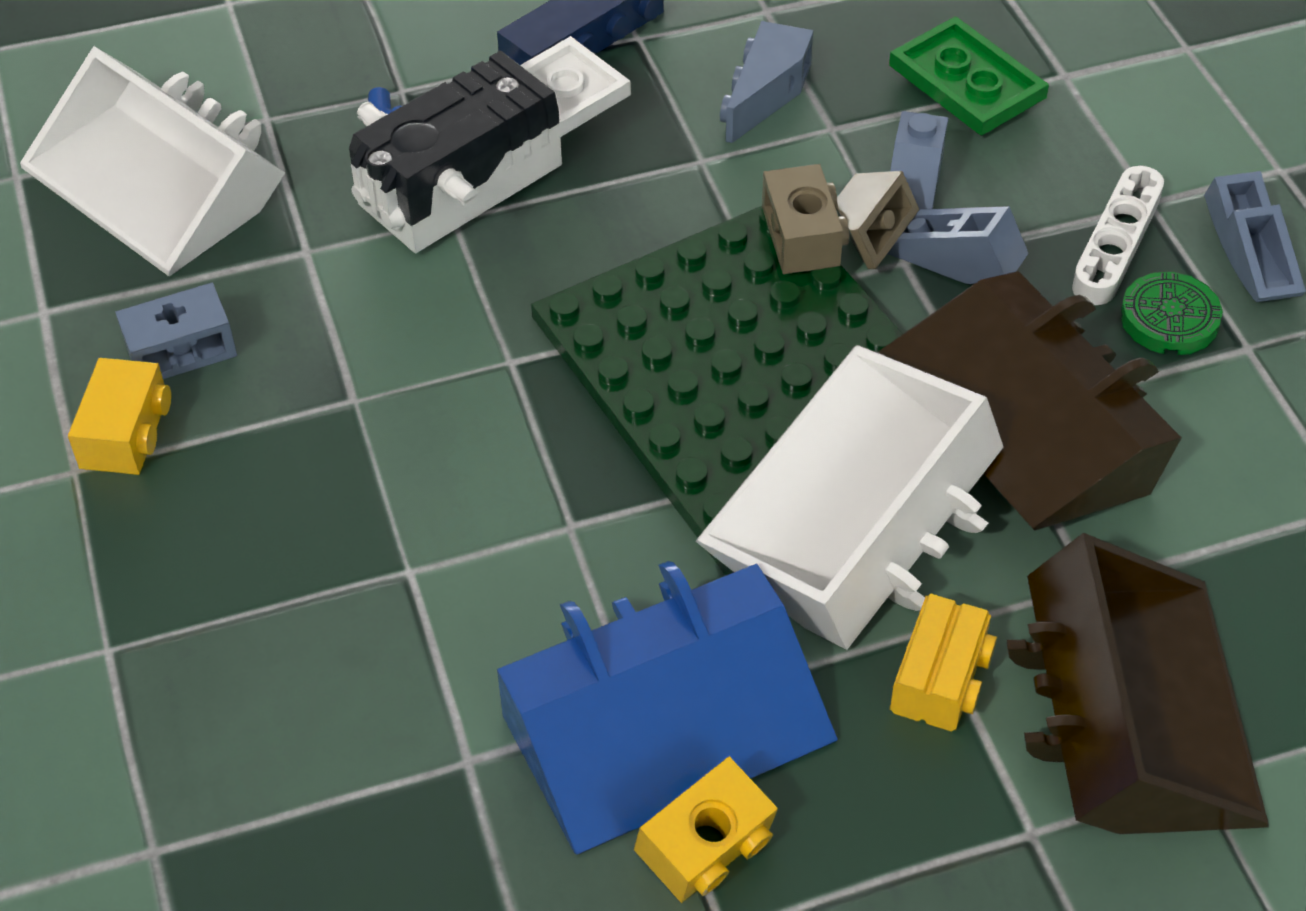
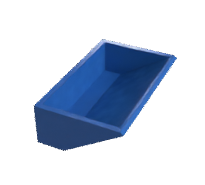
M667 561L658 566L665 580L659 583L664 598L663 602L635 612L627 597L612 602V607L618 620L592 631L575 602L568 601L560 604L566 619L561 625L567 641L497 669L503 718L576 855L641 827L729 756L751 779L838 740L784 604L757 563L692 590L683 573L674 562Z

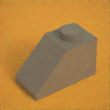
M903 171L855 173L837 197L838 215L846 217L849 237L868 269H876L920 210Z

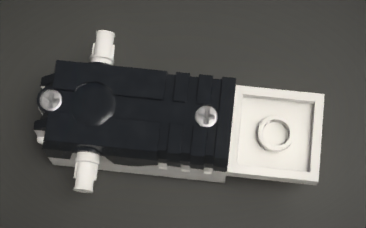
M570 36L522 65L516 63L500 50L491 55L488 62L481 61L471 67L470 72H461L453 77L451 83L447 84L444 82L389 114L379 111L371 102H365L358 108L357 115L359 116L357 117L363 121L366 127L353 134L349 146L354 186L351 188L352 193L358 204L416 254L561 166L560 137L630 96V80Z

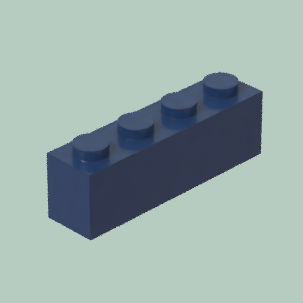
M549 0L497 31L498 51L501 50L516 63L522 65L571 36L592 53L596 54L664 12V0Z

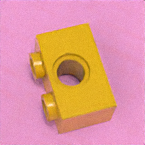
M729 756L639 828L634 851L682 904L696 891L702 896L713 891L729 874L726 866L742 854L746 859H750L761 851L773 837L770 828L778 808ZM700 826L714 827L722 834L723 840L718 842L706 841L698 835L695 829Z

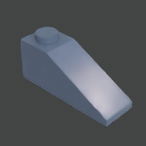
M1003 206L920 209L887 254L962 283L975 284L981 279L1016 272L1028 255V251L1010 207Z

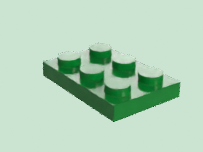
M957 16L890 52L889 66L980 136L1047 98L1049 88L1047 82Z

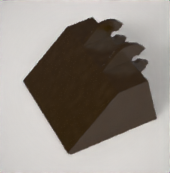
M1019 271L979 280L877 353L987 397L1004 447L983 474L1034 531L1151 495L1182 438L1144 400L1143 397L1147 393L1140 386L1136 385L1159 372L1157 367L1149 359L1138 358L1127 362L1115 370L1109 363L1114 360L1116 353L1107 344L1093 347L1082 336L1085 330L1078 323L1074 322L1076 319H1083L1096 310L1094 304L1086 296L1075 295L1052 306Z
M1082 533L1031 572L1027 579L1036 623L1028 624V629L1035 643H1029L1025 639L1007 640L1008 655L1018 666L1026 669L1046 670V674L1036 675L1033 681L1038 695L1052 699L1055 716L1046 717L1047 726L1052 735H1045L1043 732H1024L1026 751L1032 757L1042 761L1064 762L1076 821L1120 835L1269 828L1205 581L1086 533Z

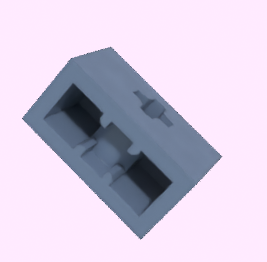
M213 282L115 311L131 361L159 363L163 379L237 356L230 324Z

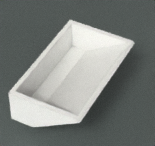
M93 46L21 160V168L170 277L260 213L285 172L254 152L261 136V122L254 119L245 125L247 114L239 110L230 114L221 122L219 127L213 124L221 110V104L213 98H208L202 105L204 84L200 81H196L187 88L189 75L181 72L173 75L160 88L137 71Z
M856 345L695 542L733 572L757 563L784 604L788 616L805 629L848 650L887 598L907 609L921 610L925 597L918 593L917 590L922 583L909 573L908 570L922 552L939 559L945 554L949 545L935 535L946 521L961 530L971 533L983 531L988 524L987 521L976 514L982 505L968 494L1004 447L988 399L973 391Z

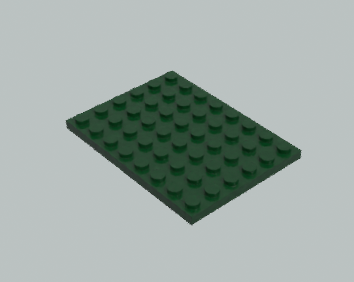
M762 206L531 303L532 318L697 538L856 345L877 353L903 334L841 264L837 267L783 274ZM710 554L726 576L734 573Z

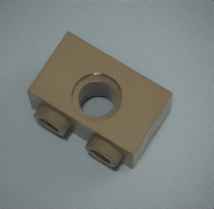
M814 164L763 171L762 209L782 273L788 274L840 266L842 246L849 244L848 223L845 216H838L836 188L833 182H826L821 165Z

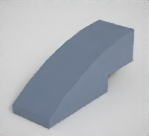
M1261 171L1215 177L1205 192L1204 197L1222 247L1243 286L1255 302L1303 296L1306 293V289L1280 204L1271 205Z

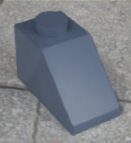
M902 111L890 171H903L919 209H933L944 155L948 117Z

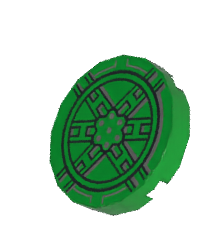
M1154 272L1136 279L1126 289L1121 307L1123 328L1135 342L1151 351L1163 354L1165 349L1178 350L1177 355L1192 354L1206 348L1217 337L1223 314L1219 297L1208 285L1192 276L1176 272Z

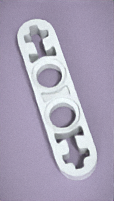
M1133 166L1126 169L1122 174L1076 266L1072 285L1074 295L1086 296L1094 305L1106 304L1115 297L1160 202L1164 179L1157 170L1147 166ZM1138 188H1143L1140 199L1133 196V192ZM1118 214L1131 215L1138 221L1130 224L1123 223L1114 216ZM1106 244L1115 245L1123 252L1115 255L1108 254L1099 247ZM1097 270L1104 272L1103 278L1098 283L1092 282Z

